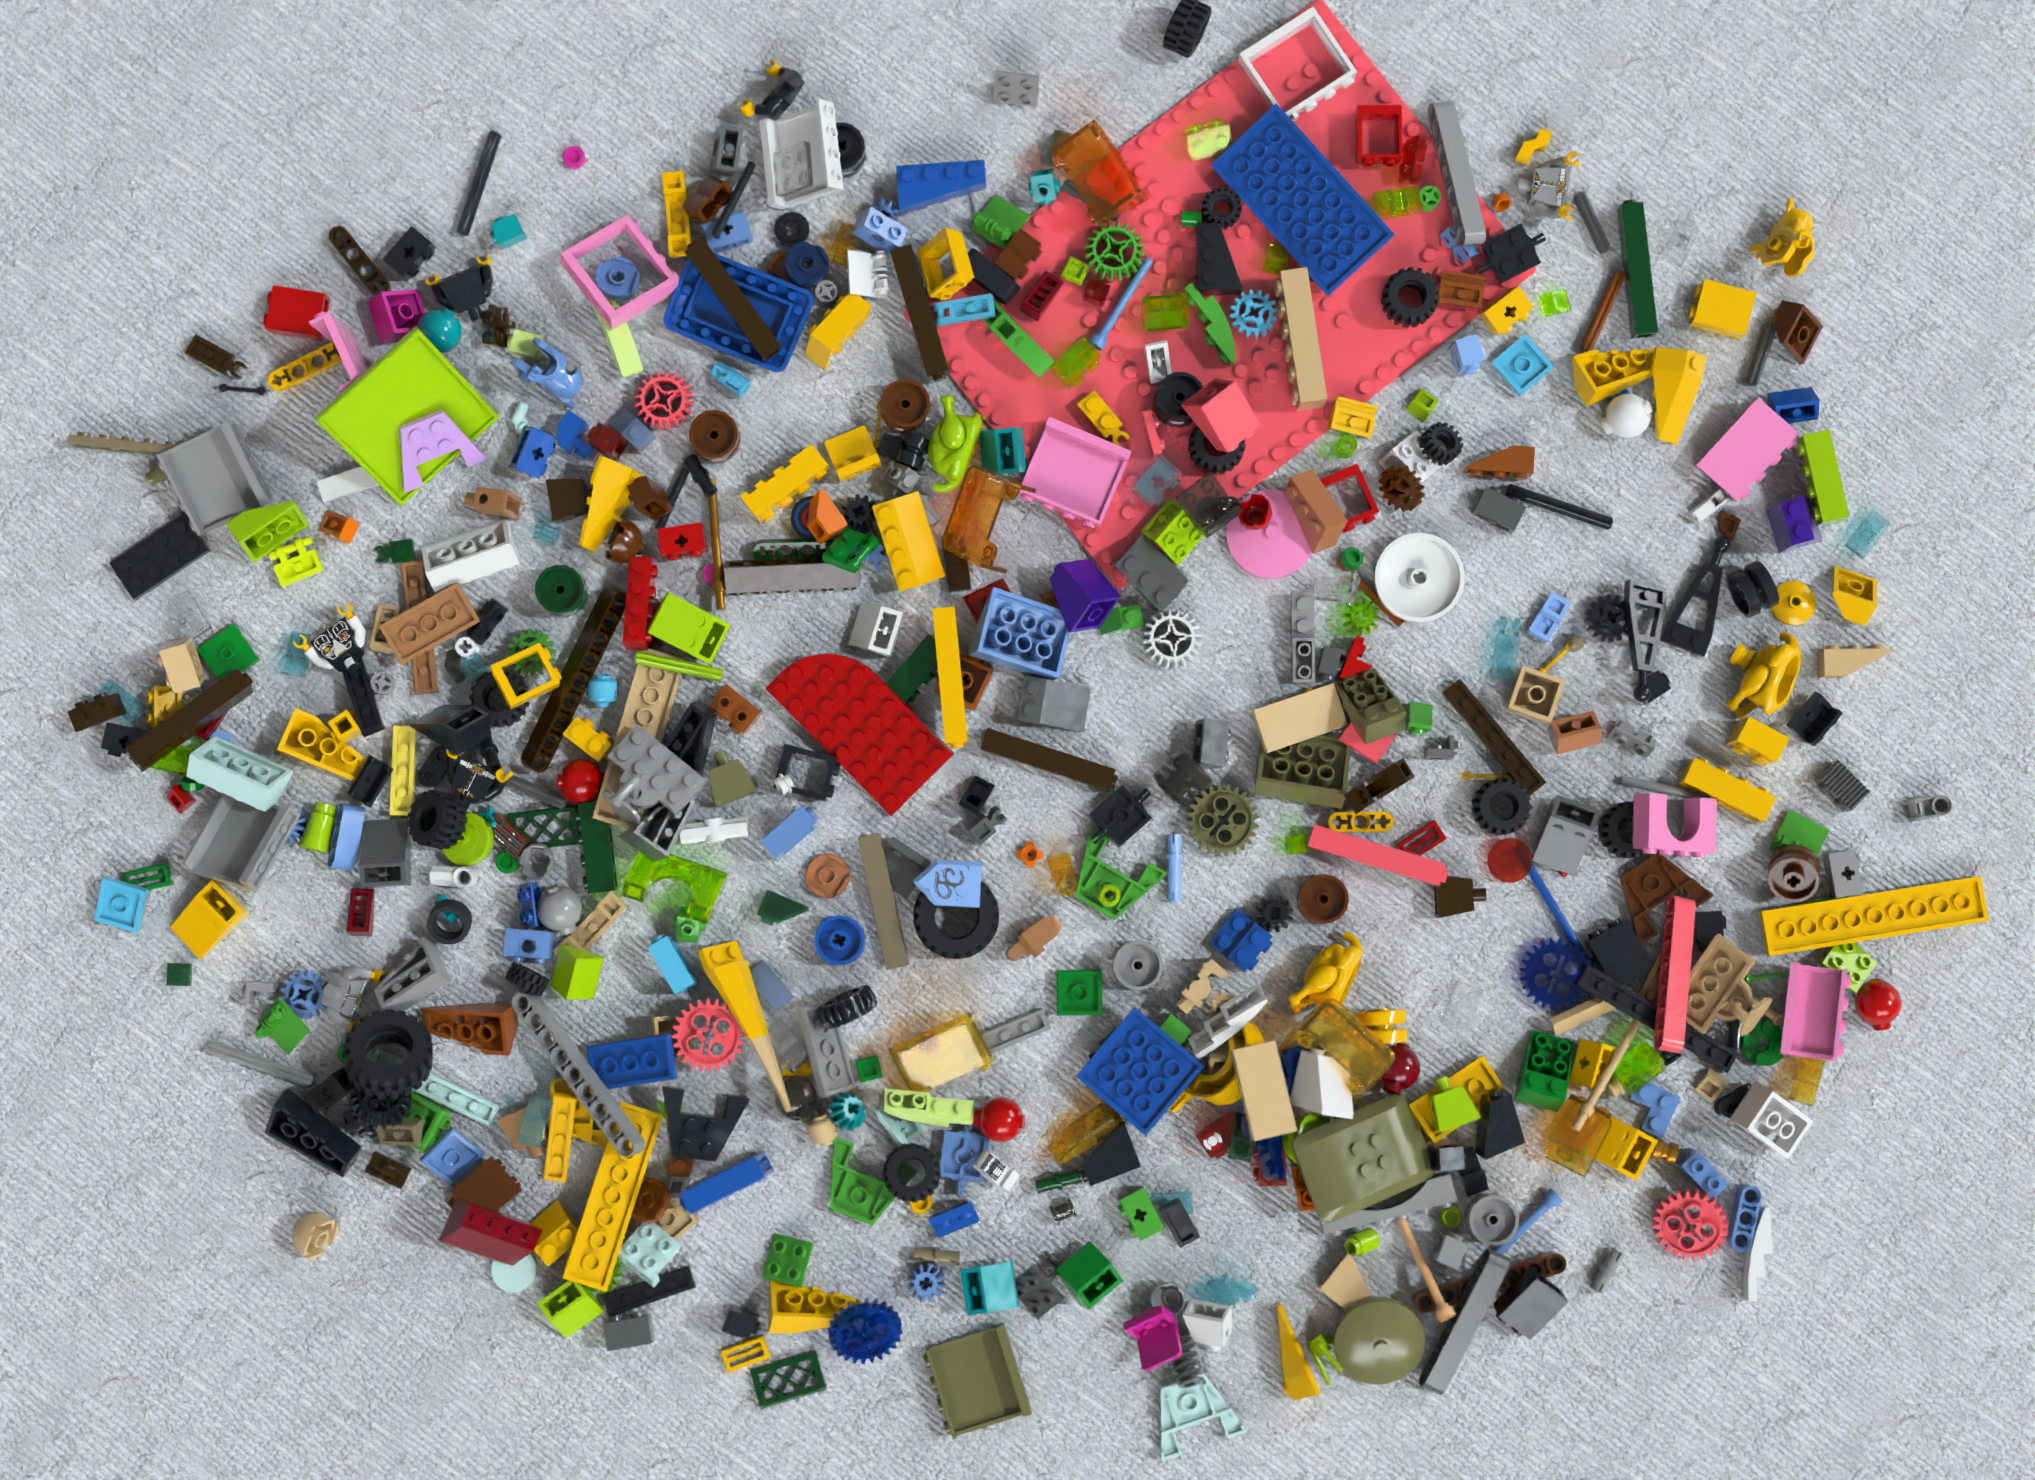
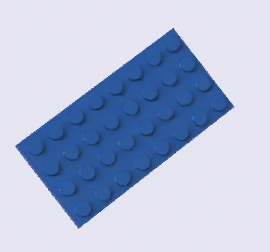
M1277 103L1211 164L1213 169L1233 191L1237 192L1241 200L1302 268L1307 267L1308 275L1327 296H1330L1395 236L1391 229Z

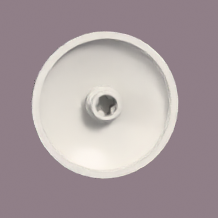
M1411 533L1394 540L1381 553L1374 571L1376 593L1384 607L1394 616L1414 623L1430 622L1448 613L1458 602L1465 582L1463 564L1455 549L1445 540L1427 533Z

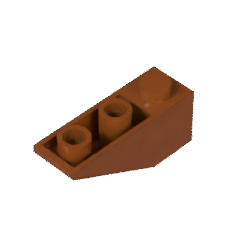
M1510 446L1466 466L1463 473H1469L1470 477H1483V474H1487L1495 479L1514 476L1515 480H1527V477L1534 473L1535 447Z

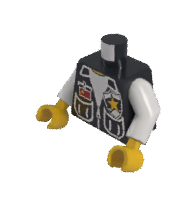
M345 602L348 606V611L345 613L341 606H338L337 610L339 614L346 615L348 619L344 617L310 642L312 646H309L307 638L300 634L299 636L304 639V643L299 646L293 641V644L297 648L303 649L305 651L304 654L319 667L329 670L335 668L339 672L346 669L349 673H353L360 667L357 660L365 654L363 646L365 644L366 631L358 617L353 615V605Z

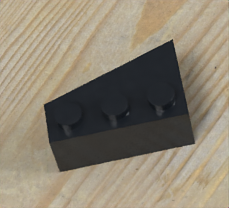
M1197 223V290L1201 295H1241L1243 288L1220 223Z

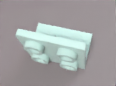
M642 1223L622 1245L618 1258L619 1261L648 1284L655 1287L660 1281L658 1273L680 1249L681 1244L655 1223Z

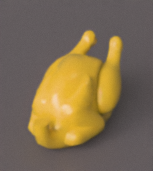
M1781 632L1779 639L1787 642V644L1779 646L1768 644L1752 658L1749 667L1743 675L1739 691L1726 703V706L1731 711H1735V715L1739 719H1744L1748 713L1756 708H1762L1764 714L1771 715L1788 701L1801 665L1800 646L1795 636L1788 632ZM1747 697L1750 700L1746 705L1738 708V705L1744 698Z
M1345 931L1343 935V940L1348 941L1351 944L1350 947L1332 944L1322 949L1313 957L1305 972L1303 988L1296 994L1288 997L1289 1002H1291L1290 1008L1294 1013H1299L1305 1006L1315 1003L1324 1009L1325 1015L1330 1016L1341 1007L1353 984L1363 956L1360 940L1354 934Z

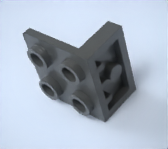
M892 837L888 843L889 846L885 850L893 891L908 899L916 887L913 880L929 867L931 861L895 837Z

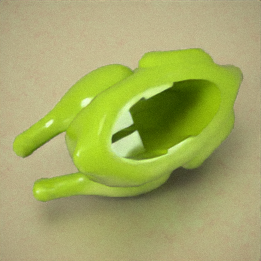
M952 395L940 397V402L944 407V419L934 428L927 450L928 460L933 470L947 479L946 483L943 484L935 482L933 491L938 493H948L959 487L964 480L979 439L982 425L981 415L977 412L973 416L955 414V400Z

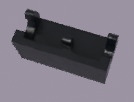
M369 754L346 793L371 808L394 769Z

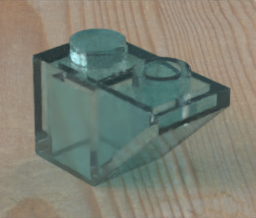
M1226 1275L1204 1285L1213 1303L1231 1306L1232 1310L1236 1308V1303L1242 1300L1246 1303L1256 1297L1255 1293L1259 1292L1256 1285Z

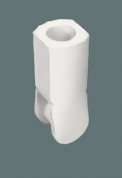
M1722 488L1689 512L1696 523L1702 522L1730 500V497L1727 498L1723 494ZM1715 497L1720 504L1715 506L1711 499Z

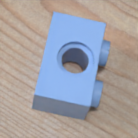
M1477 334L1455 340L1449 349L1457 375L1463 373L1464 376L1476 373V369L1480 368V365L1485 360Z

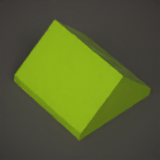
M561 944L551 987L566 1000L594 999L605 957Z

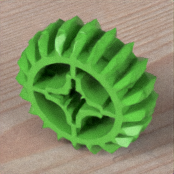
M1109 221L1107 222L1106 229L1100 224V232L1094 229L1092 231L1094 237L1087 238L1089 244L1085 245V250L1089 253L1085 254V259L1090 260L1088 267L1096 266L1093 270L1094 274L1101 271V279H1104L1106 274L1109 275V281H1113L1114 276H1117L1118 281H1121L1122 274L1126 278H1130L1129 270L1136 273L1137 268L1135 265H1142V261L1139 258L1144 257V252L1139 250L1144 248V244L1138 243L1141 240L1140 235L1134 236L1136 233L1135 228L1127 231L1129 227L1127 223L1121 228L1120 221L1116 222V227H1112V223ZM1112 236H1120L1127 241H1116ZM1104 239L1107 248L1102 251L1101 255L1097 256L1096 248L1100 241ZM1111 247L1115 248V250L1119 249L1118 255L1111 254ZM1132 247L1133 255L1125 264L1122 254L1127 251V248ZM1112 261L1117 265V267H1110L1105 265L1104 263Z

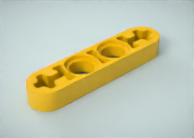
M334 341L273 371L268 376V385L277 392H284L343 362L340 356L333 354L336 352ZM326 351L331 355L330 358H332V361H330L328 356L325 354ZM316 356L324 357V363L320 367L313 365V359ZM296 366L304 367V374L301 377L293 375V370ZM287 371L288 375L293 379L292 381H290L288 378L282 380L281 386L274 384L276 382V377L279 376L281 379L287 377V375L285 374V372Z

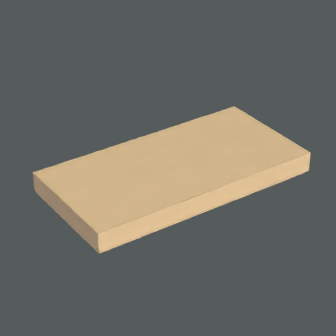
M1334 683L1251 711L1265 754L1348 726Z
M1276 1041L1231 1050L1252 1141L1297 1131Z

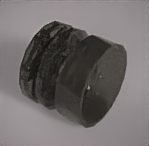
M1179 748L1169 758L1174 768L1171 770L1162 765L1160 768L1166 776L1164 777L1157 771L1152 776L1156 780L1158 787L1173 802L1180 804L1183 808H1186L1189 803L1183 796L1186 795L1191 800H1194L1196 797L1191 788L1194 787L1202 792L1212 780L1194 759Z

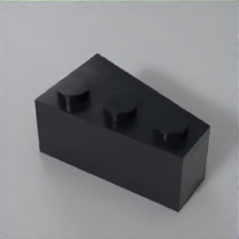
M698 700L689 705L664 746L702 776L718 713L701 700Z

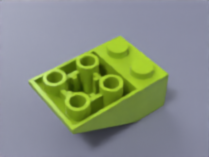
M667 592L647 633L711 665L731 625Z

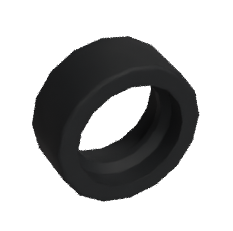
M444 899L436 903L431 909L427 920V929L436 941L446 945L456 944L468 935L472 924V914L462 902L454 899ZM450 911L456 913L462 919L463 926L457 932L445 931L438 926L436 922L437 916L441 912Z

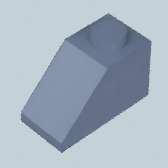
M624 407L608 423L640 454L656 438L643 423Z

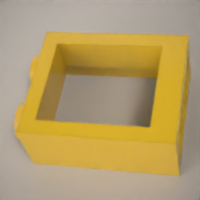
M944 228L917 251L929 297L940 300L950 299L954 293L965 287L974 278L962 232ZM950 252L955 273L944 281L939 259Z
M540 643L490 666V671L510 710L560 686L559 680L562 679L557 667L552 668L549 662L552 659L546 647L542 648ZM537 653L551 681L516 697L502 669Z

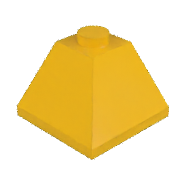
M1834 566L1832 595L1844 619L1866 626L1877 606V580Z

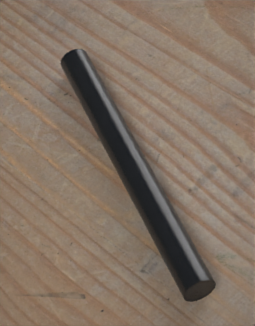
M748 161L711 234L714 238H720L756 167L754 162Z

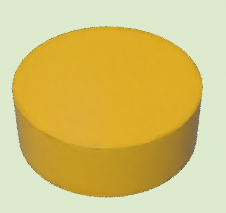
M931 1195L926 1197V1200H920L916 1203L910 1202L911 1209L917 1214L927 1213L933 1204Z

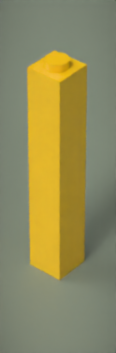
M955 606L934 608L932 613L945 745H950V749L964 748V744L968 743Z

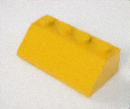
M919 491L872 506L899 592L946 576Z

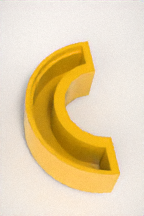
M1248 1022L1228 1039L1229 1055L1224 1066L1213 1075L1200 1073L1189 1093L1216 1105L1232 1104L1242 1098L1230 1051L1264 1043L1262 1034L1254 1023Z

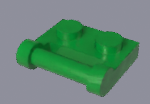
M846 527L823 553V562L848 572L856 573L860 568L861 562L871 550L878 547L880 540L875 535L868 536ZM862 545H864V546L861 548V550L856 554V556H855L853 559H851L852 556L857 552V550H858Z

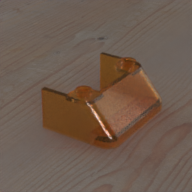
M970 466L965 473L942 538L944 549L980 568L1006 574V568L994 563L997 547L994 542L989 540L1003 499L1014 500L1018 496L1020 489L1035 493L1036 489L1017 479L984 467Z

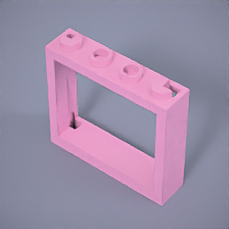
M628 215L560 253L561 265L611 330L671 296L678 286L679 277L673 269H669L663 255L654 250L651 240L643 236L638 223L635 220L632 221ZM626 231L664 279V282L615 310L578 263L577 259Z

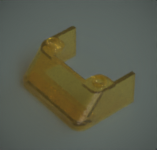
M1331 998L1326 999L1296 1023L1279 1046L1283 1050L1294 1040L1307 1049H1313L1317 1045L1321 1046L1351 1074L1346 1081V1086L1352 1094V1104L1372 1088L1395 1060V1055L1389 1047L1345 1006Z

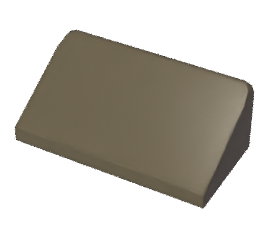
M403 1117L402 1123L395 1121L394 1128L390 1125H386L385 1130H383L382 1126L377 1127L379 1142L382 1145H421L423 1118Z

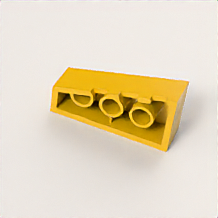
M812 444L787 462L788 467L782 466L773 471L770 475V480H761L755 484L752 493L748 495L745 491L740 495L743 503L760 524L763 521L767 523L776 516L775 512L778 509L788 507L794 501L793 497L798 493L800 495L804 494L811 488L810 484L816 479L820 481L828 474L829 465Z

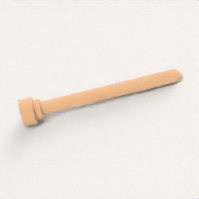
M1406 1219L1398 1220V1225L1437 1305L1435 1308L1437 1312L1435 1314L1439 1322L1454 1317L1456 1313L1453 1307L1449 1306L1448 1302L1445 1303Z

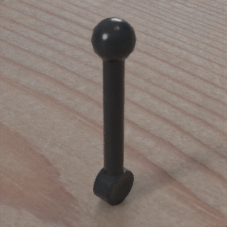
M224 383L219 385L221 392L229 390L257 393L259 396L266 394L265 388L261 386L255 389L227 386Z

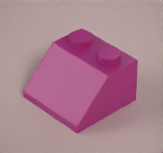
M418 289L380 292L367 302L381 344L400 341L415 326L417 327L419 320L425 314Z

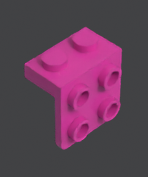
M1162 1305L1155 1306L1151 1310L1141 1315L1133 1316L1132 1319L1123 1322L1124 1331L1137 1339L1141 1368L1144 1371H1150L1181 1356L1182 1348L1176 1315Z

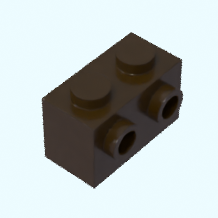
M104 692L93 696L94 701L88 703V700H84L74 704L75 709L67 712L75 732L93 728L127 714L119 693L107 695Z

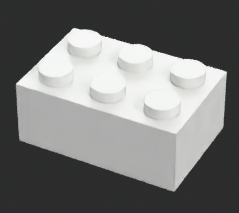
M1756 1081L1730 1118L1760 1142L1787 1159L1813 1122L1774 1091Z

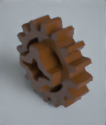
M1401 464L1391 465L1381 473L1382 478L1378 482L1382 486L1379 487V490L1384 491L1382 498L1389 500L1388 505L1394 504L1395 510L1401 507L1402 512L1412 511L1422 503L1421 499L1425 494L1421 490L1425 487L1419 484L1422 479L1421 477H1415V470L1410 472L1409 466L1402 468Z

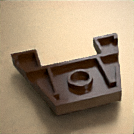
M1659 852L1652 854L1619 877L1635 934L1641 945L1658 934L1645 914L1671 895L1683 889L1689 899L1695 901L1696 907H1699L1714 896L1709 890H1706L1696 880L1690 878L1663 855H1659Z

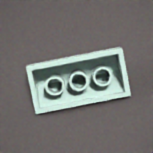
M214 736L190 754L186 777L265 812L278 802L293 774V770Z

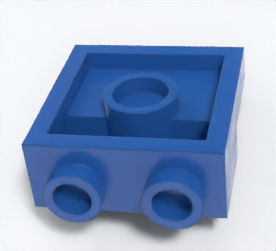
M1235 909L1208 944L1245 972L1247 969L1252 971L1259 962L1256 959L1261 951L1266 953L1272 946L1273 942L1270 940L1273 936L1241 911Z

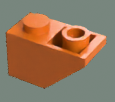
M823 488L810 500L807 523L808 529L819 545L839 535L848 526L844 516L838 511L832 499Z

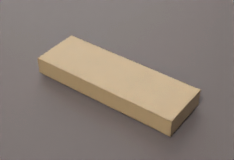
M1595 997L1551 1017V1028L1554 1035L1558 1036L1616 1008Z

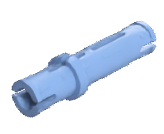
M1167 834V902H1182V834H1175V843L1174 834Z

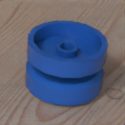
M840 915L829 917L820 924L816 931L815 945L817 952L822 959L831 964L846 965L853 963L861 956L865 949L866 936L864 929L857 921L850 917ZM839 936L845 938L843 945L837 943Z

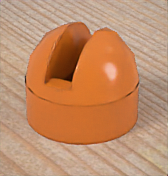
M1505 192L1495 194L1492 198L1493 206L1499 212L1507 210L1512 204L1509 195Z

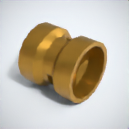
M1655 1137L1654 1139L1658 1140L1649 1158L1656 1161L1663 1159L1665 1164L1672 1166L1678 1155L1679 1144L1673 1142L1667 1144L1664 1139Z

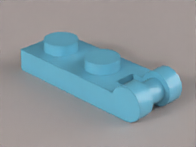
M991 293L933 304V310L936 312L937 317L935 319L936 327H946L952 324L995 317L994 299ZM946 310H949L950 316L945 317Z

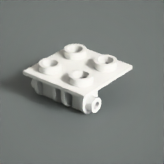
M847 250L849 294L887 299L886 296L889 288L887 283L888 275L885 274L888 272V268H885L887 266L885 251H876V254Z

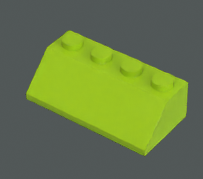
M1830 429L1804 434L1798 439L1797 451L1803 457L1802 473L1804 477H1807L1809 484L1806 487L1809 499L1812 498L1814 506L1811 508L1812 517L1814 520H1817L1818 525L1841 523L1850 516Z

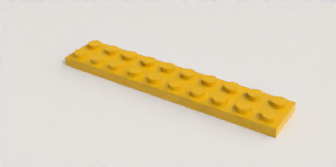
M1981 876L1759 911L1767 956L1989 921Z

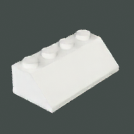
M506 519L422 548L425 574L435 593L443 591L457 582L459 584H466L474 579L489 576L494 572L509 569L520 564L518 551Z

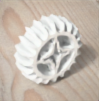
M1167 609V616L1165 617L1163 612H1158L1160 619L1158 620L1155 616H1152L1151 621L1154 625L1150 623L1145 625L1150 632L1143 631L1142 633L1143 636L1149 637V639L1142 640V644L1150 645L1144 652H1153L1149 657L1151 661L1155 657L1159 658L1156 663L1157 666H1160L1161 662L1165 661V669L1169 668L1170 662L1173 663V668L1177 669V662L1179 661L1185 667V658L1192 662L1194 658L1191 653L1194 655L1199 654V651L1194 646H1202V642L1196 641V639L1202 638V633H1195V631L1200 629V625L1192 627L1191 624L1194 623L1195 618L1192 617L1187 621L1188 613L1185 612L1183 617H1180L1179 609H1176L1175 615H1171V609ZM1167 622V633L1154 638L1155 630L1161 624ZM1174 622L1182 624L1189 634L1177 632ZM1171 630L1173 636L1179 638L1178 641H1175L1174 650L1171 641L1165 640L1166 637L1169 638ZM1191 640L1188 650L1178 656V644ZM1155 644L1167 646L1171 656L1162 654Z

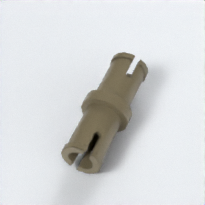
M915 1247L913 1261L930 1262L937 1266L939 1263L959 1266L960 1251L940 1250V1247H935V1249Z

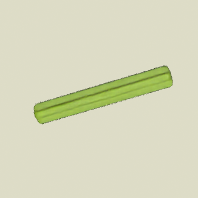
M641 651L636 652L634 660L639 665L714 681H721L723 676V669Z

